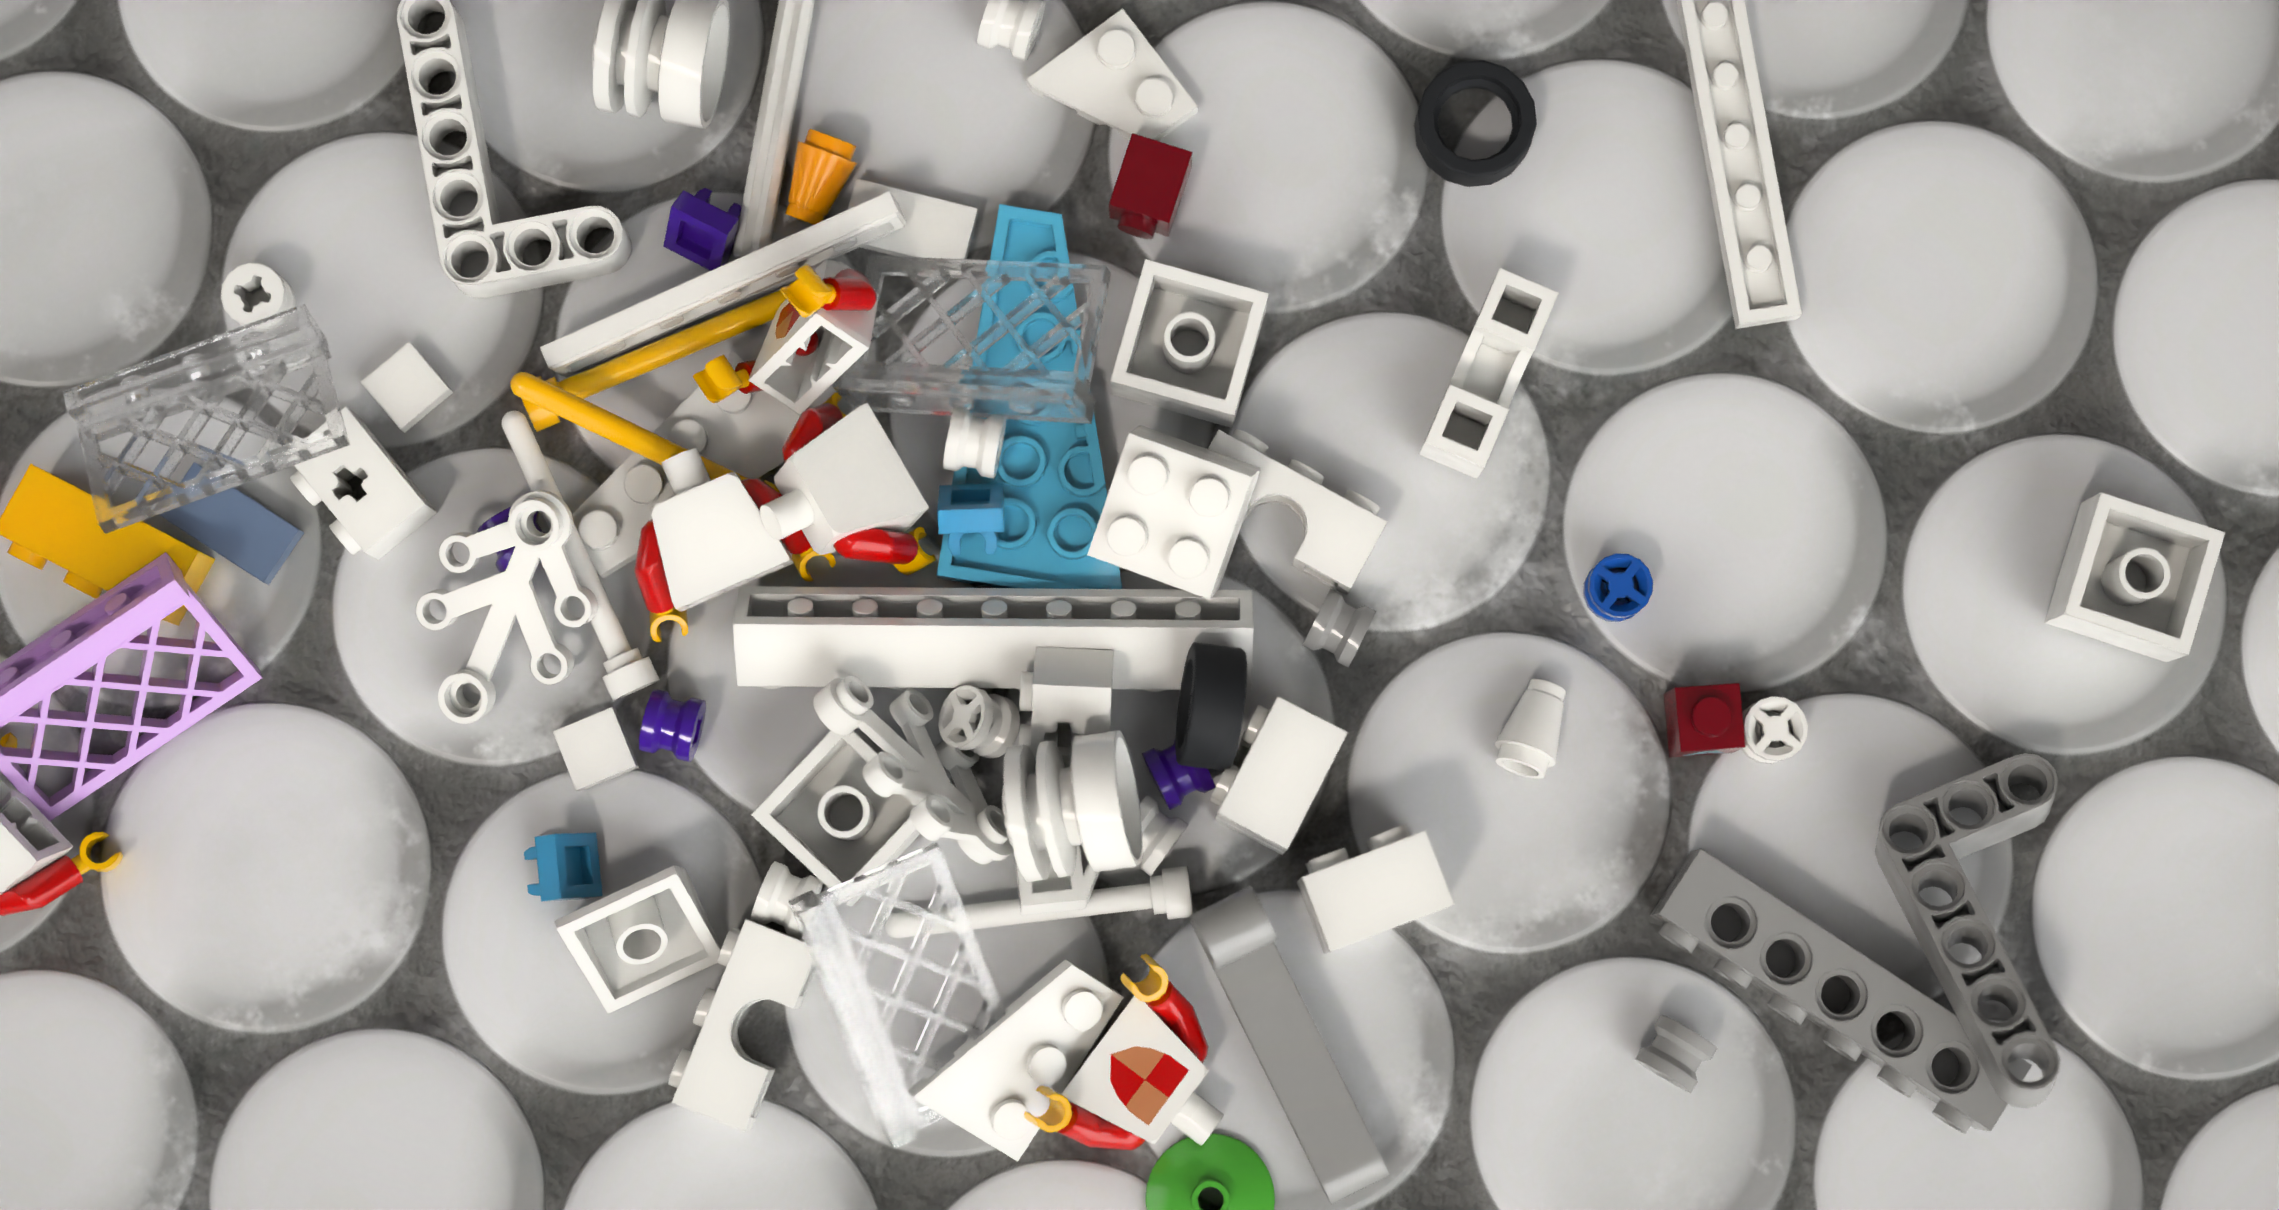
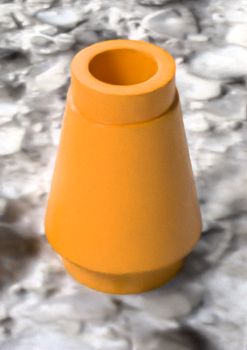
M809 129L805 142L798 141L788 198L789 204L785 214L813 225L823 221L824 216H827L857 163L852 161L857 146Z

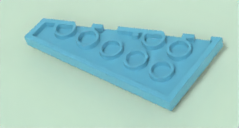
M999 204L965 409H968L973 417L987 419L992 414L1005 416L1004 441L994 479L980 476L975 468L962 467L958 471H954L952 485L1003 483L1005 505L1004 531L998 532L997 548L994 554H986L985 539L980 533H965L961 537V553L955 556L951 554L948 548V534H943L936 576L939 579L995 588L1123 589L1119 566L1087 555L1107 498V489L1062 214Z

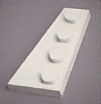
M734 351L727 357L734 370L739 363L744 362ZM698 386L653 433L688 450L697 448L701 456L746 478H759L763 481L779 471V468L785 463L782 447L800 414L765 391L745 394L738 389L724 400L712 403ZM635 452L572 514L573 522L594 568L602 578L609 576L636 559L641 528L652 519L650 507L675 496L663 466Z

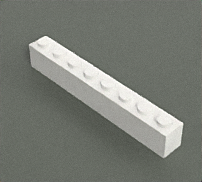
M739 586L733 618L737 686H756L766 689L825 687L835 678L844 679L847 676H854L867 687H886L894 690L909 688L956 689L964 685H971L977 688H1016L1020 690L1021 672H1034L1036 647L1114 650L1112 689H1143L1150 692H1161L1165 690H1180L1188 651L1192 643L1196 642L1243 649L1246 652L1247 660L1246 690H1252L1254 632L1252 590H1218L1210 599L1185 590Z

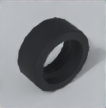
M1485 60L1459 62L1439 72L1424 90L1414 121L1416 146L1427 166L1445 181L1465 187L1491 185L1511 175L1526 157L1537 126L1535 102L1524 82L1506 67ZM1480 88L1493 92L1504 101L1511 114L1512 131L1509 141L1500 152L1486 159L1471 160L1456 155L1446 147L1439 134L1438 117L1441 107L1450 96L1463 89Z
M1192 643L1184 666L1177 711L1175 752L1176 761L1179 765L1222 771L1230 769L1233 765L1242 729L1246 697L1247 660L1246 652L1243 649Z

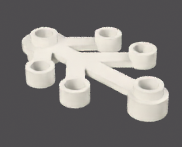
M537 490L524 494L511 506L507 522L475 534L469 532L456 533L447 537L440 545V561L447 570L454 573L466 572L476 567L481 562L483 556L515 546L506 571L453 591L445 589L433 590L423 595L417 602V619L425 628L430 630H441L453 624L458 616L492 604L465 670L458 671L445 679L439 689L438 701L440 708L454 722L462 724L472 723L492 709L496 699V691L491 682V677L516 618L532 655L530 662L531 672L539 682L547 685L559 683L567 678L574 668V658L571 651L566 646L555 641L531 581L538 563L541 561L557 596L554 603V613L563 625L571 628L580 627L591 621L596 615L598 609L596 596L588 588L580 586L564 547L571 536L573 528L570 509L554 493ZM536 511H542L549 516L551 528L548 533H542L534 526L533 517ZM455 542H462L468 547L470 558L467 563H461L454 557L452 549ZM570 596H576L584 603L585 612L582 617H575L568 611L567 600ZM432 599L440 600L445 605L446 617L444 620H438L432 616L429 609ZM546 653L554 654L560 660L561 670L559 674H552L544 667L543 659ZM465 683H471L479 689L480 701L478 704L471 703L465 698L463 694Z
M847 676L844 679L835 678L814 696V709L820 720L831 731L845 736L850 735L859 727L884 750L870 760L862 769L866 783L875 793L883 797H889L894 793L924 799L910 812L911 821L922 836L932 841H936L940 837L956 839L961 849L972 860L984 865L989 864L993 860L1002 861L1013 852V847L1010 844L1006 831L1003 811L996 806L987 805L970 768L978 762L979 755L973 753L971 749L960 750L949 746L944 740L937 745L935 750L924 726L933 718V709L929 701L919 691L909 688L890 704V712L894 720L902 728L908 743L870 709L874 704L873 696L868 687L854 676ZM944 767L949 770L956 787L950 783Z

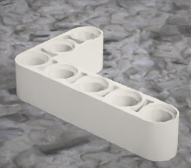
M401 0L397 8V23L439 258L446 276L464 294L473 298H489L607 275L620 270L630 257L631 239L619 218L607 208L602 206H586L509 222H500L467 34L462 17L450 0ZM432 12H442L445 14L443 25L436 32L431 34L418 33V25L425 15ZM444 71L456 73L454 85L448 92L440 95L429 93V84L437 74ZM454 131L467 133V141L458 153L453 155H442L439 153L440 143L447 134ZM465 191H473L478 194V202L469 214L464 216H453L450 214V205L458 194ZM597 228L614 230L612 244L605 251L589 253L584 250V242L590 232ZM536 240L551 242V252L543 263L538 265H526L523 263V252L531 242ZM474 252L488 253L489 263L484 272L473 278H466L461 275V265L469 254Z

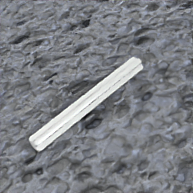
M779 0L733 252L736 259L772 244L815 0Z

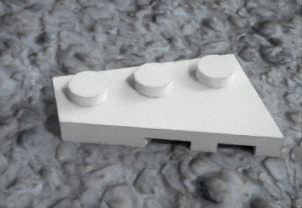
M1065 959L1005 1009L1006 1015L976 1040L970 1038L953 1052L955 1057L929 1079L924 1076L907 1092L915 1100L1014 1160L1019 1161L1039 1130V1127L1025 1119V1111L1038 1117L1045 1114L1050 1105V1099L1036 1091V1089L1043 1085L1062 1094L1124 997Z

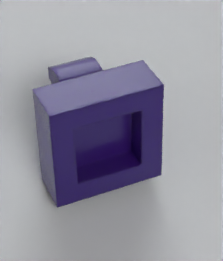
M703 188L695 196L683 190L671 206L663 247L710 271L727 264L732 253L741 205L734 202L729 210L725 212L709 204L712 194L711 190Z

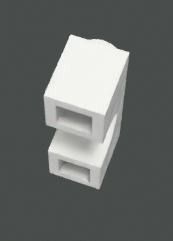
M1499 268L1419 455L1478 479L1485 468L1508 414L1512 398L1537 346L1559 292Z
M1218 429L1208 447L1209 450L1261 468L1243 522L1253 509L1266 503H1280L1294 510L1303 523L1304 541L1294 557L1292 566L1347 596L1388 522L1377 516L1380 507L1370 499L1354 491L1347 490L1342 497L1321 485L1324 476L1299 461L1291 460L1288 466H1285L1268 457L1265 453L1269 447L1261 440L1242 430L1235 429L1232 436Z
M745 919L741 930L733 927L729 930L717 961L718 964L726 966L717 991L710 988L705 990L693 1019V1024L702 1027L692 1051L684 1048L681 1050L669 1078L668 1085L677 1088L672 1103L742 1131L752 1129L775 1068L753 1060L744 1052L738 1038L740 1019L751 1005L762 1000H772L793 1009H800L823 948Z

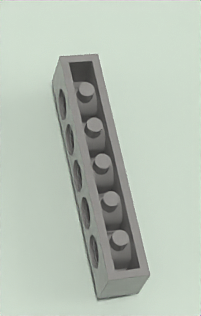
M1703 849L1690 852L1650 916L1663 924L1658 932L1663 938L1689 954H1692L1696 946L1718 960L1713 967L1715 972L1745 990L1751 982L1772 995L1767 1005L1791 1022L1801 1026L1805 1018L1809 1019L1827 1031L1822 1041L1846 1058L1856 1062L1860 1054L1882 1067L1877 1077L1894 1090L1909 1098L1917 1090L1937 1103L1932 1114L1964 1134L1967 1133L1970 1126L1985 1131L1993 1129L2008 1103L2003 1101L1995 1092L1955 1014ZM1721 905H1728L1735 909L1741 919V930L1738 936L1730 942L1719 939L1711 927L1712 915ZM1778 940L1787 943L1795 954V966L1791 973L1783 978L1774 975L1766 963V954L1769 947ZM1833 976L1842 979L1850 992L1847 1006L1836 1014L1824 1006L1821 998V990L1824 983ZM1888 1012L1897 1015L1904 1026L1903 1039L1893 1049L1884 1047L1878 1040L1876 1033L1878 1021ZM1944 1048L1954 1053L1959 1064L1956 1078L1947 1085L1939 1083L1932 1073L1933 1058ZM2016 1059L2008 1064L2013 1075L2022 1081L2032 1067L2024 1059Z

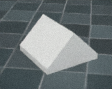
M675 865L554 920L557 931L607 1013H611L716 964L721 951V946L687 870Z

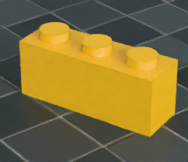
M33 464L29 465L0 517V535L12 541L7 553L40 570H43L48 560L68 570L63 580L64 583L96 599L100 596L103 589L109 591L165 552L181 569L184 580L197 594L215 561L211 556ZM183 605L162 620L179 626L188 609Z

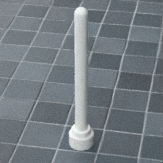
M520 411L507 412L502 418V428L531 492L537 490L549 491L563 500L527 418ZM541 511V514L550 531L551 520L546 513ZM573 522L571 536L564 547L580 586L591 590L598 602L597 613L591 620V623L608 658L603 663L607 675L602 677L612 700L615 701L648 687L660 679L650 657L643 658L638 648L631 649Z
M1188 865L1162 868V875L1150 876V883L1094 889L1086 909L1021 915L1019 898L893 913L885 921V930L893 938H907L1153 909L1154 915L1167 913L1168 920L1187 918L1193 914Z

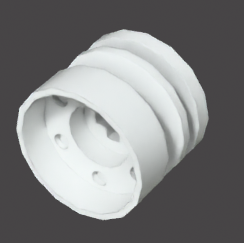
M605 0L595 31L592 52L593 96L595 106L599 111L616 114L625 102L627 113L632 117L641 118L647 112L654 93L658 92L660 115L664 122L706 129L711 124L717 109L727 64L730 33L728 1L676 0L669 16H666L665 0Z
M1121 731L1075 737L1071 752V767L1065 768L1063 758L1054 741L1039 742L1036 760L1028 745L1007 747L1003 770V815L1010 844L1013 847L1020 872L1026 882L1047 879L1050 870V860L1058 877L1073 875L1077 857V845L1081 844L1094 872L1141 865L1143 833L1138 789L1130 752Z

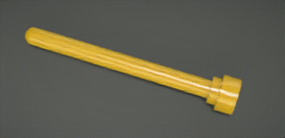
M778 290L557 382L555 377L545 381L585 399L772 321L776 311L786 298ZM522 399L537 432L561 422L558 415Z
M519 372L511 379L510 387L516 396L660 465L666 459L688 450L530 373ZM701 456L711 480L734 472ZM736 473V474L740 477L741 480L748 479V478H746V477H744V476H742V475ZM767 480L763 481L779 492L774 483Z

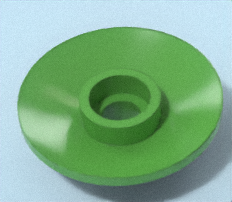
M1211 1133L1202 1146L1190 1137H1187L1168 1148L1154 1165L1146 1187L1147 1210H1202L1198 1204V1196L1203 1189L1208 1187L1218 1189L1223 1195V1204L1218 1210H1274L1275 1204L1274 1186L1270 1173L1258 1154L1240 1140L1216 1133Z

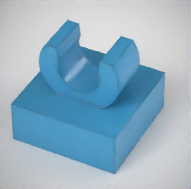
M1003 483L939 485L938 531L939 534H948V548L953 556L960 555L961 537L965 533H980L985 539L986 554L995 553L998 532L1004 531L1005 505Z
M563 833L535 837V846L528 848L524 852L525 860H537L539 883L527 885L529 894L541 896V901L578 900L603 896L596 833Z

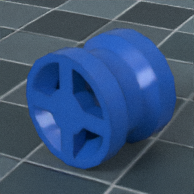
M1616 553L1603 558L1589 571L1584 581L1583 596L1587 607L1595 616L1608 622H1621L1632 618L1647 605L1653 591V579L1649 569L1640 559L1629 554ZM1602 579L1607 582V588L1609 593H1607L1606 584L1602 581Z

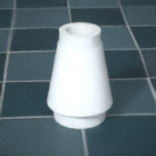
M1530 680L1527 690L1523 693L1495 742V747L1499 750L1496 758V763L1499 766L1520 776L1542 779L1545 777L1547 768L1556 765L1564 708L1563 701L1566 696L1565 689L1546 680Z

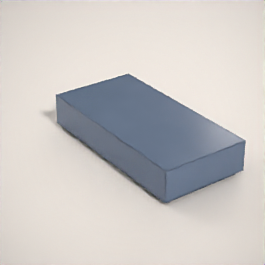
M196 462L192 464L158 514L267 585L271 583L304 534L303 531Z

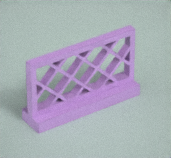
M165 552L0 663V728L10 721L35 723L31 749L2 747L0 745V771L20 793L24 794L51 821L262 679L260 670L186 583L181 569ZM183 605L196 619L193 640L157 637L160 621ZM145 630H147V635H146V636H145V635H139V634H141L142 632H144ZM205 632H207L215 642L204 641ZM119 648L144 650L139 676L103 673L106 657ZM154 652L190 654L185 680L150 677ZM201 655L229 658L238 669V671L220 683L196 681ZM93 666L92 672H85L87 669ZM64 685L89 687L85 713L48 710L51 694ZM100 688L136 691L131 716L96 714ZM147 692L182 695L179 710L168 718L142 717ZM193 696H199L198 698L192 701ZM39 702L38 709L31 708ZM46 724L82 727L77 753L41 750ZM93 728L128 731L125 747L115 754H88ZM139 732H146L140 737H138ZM17 763L28 764L27 771L25 772ZM38 765L74 767L72 783L48 798L35 783ZM85 768L91 769L84 774Z

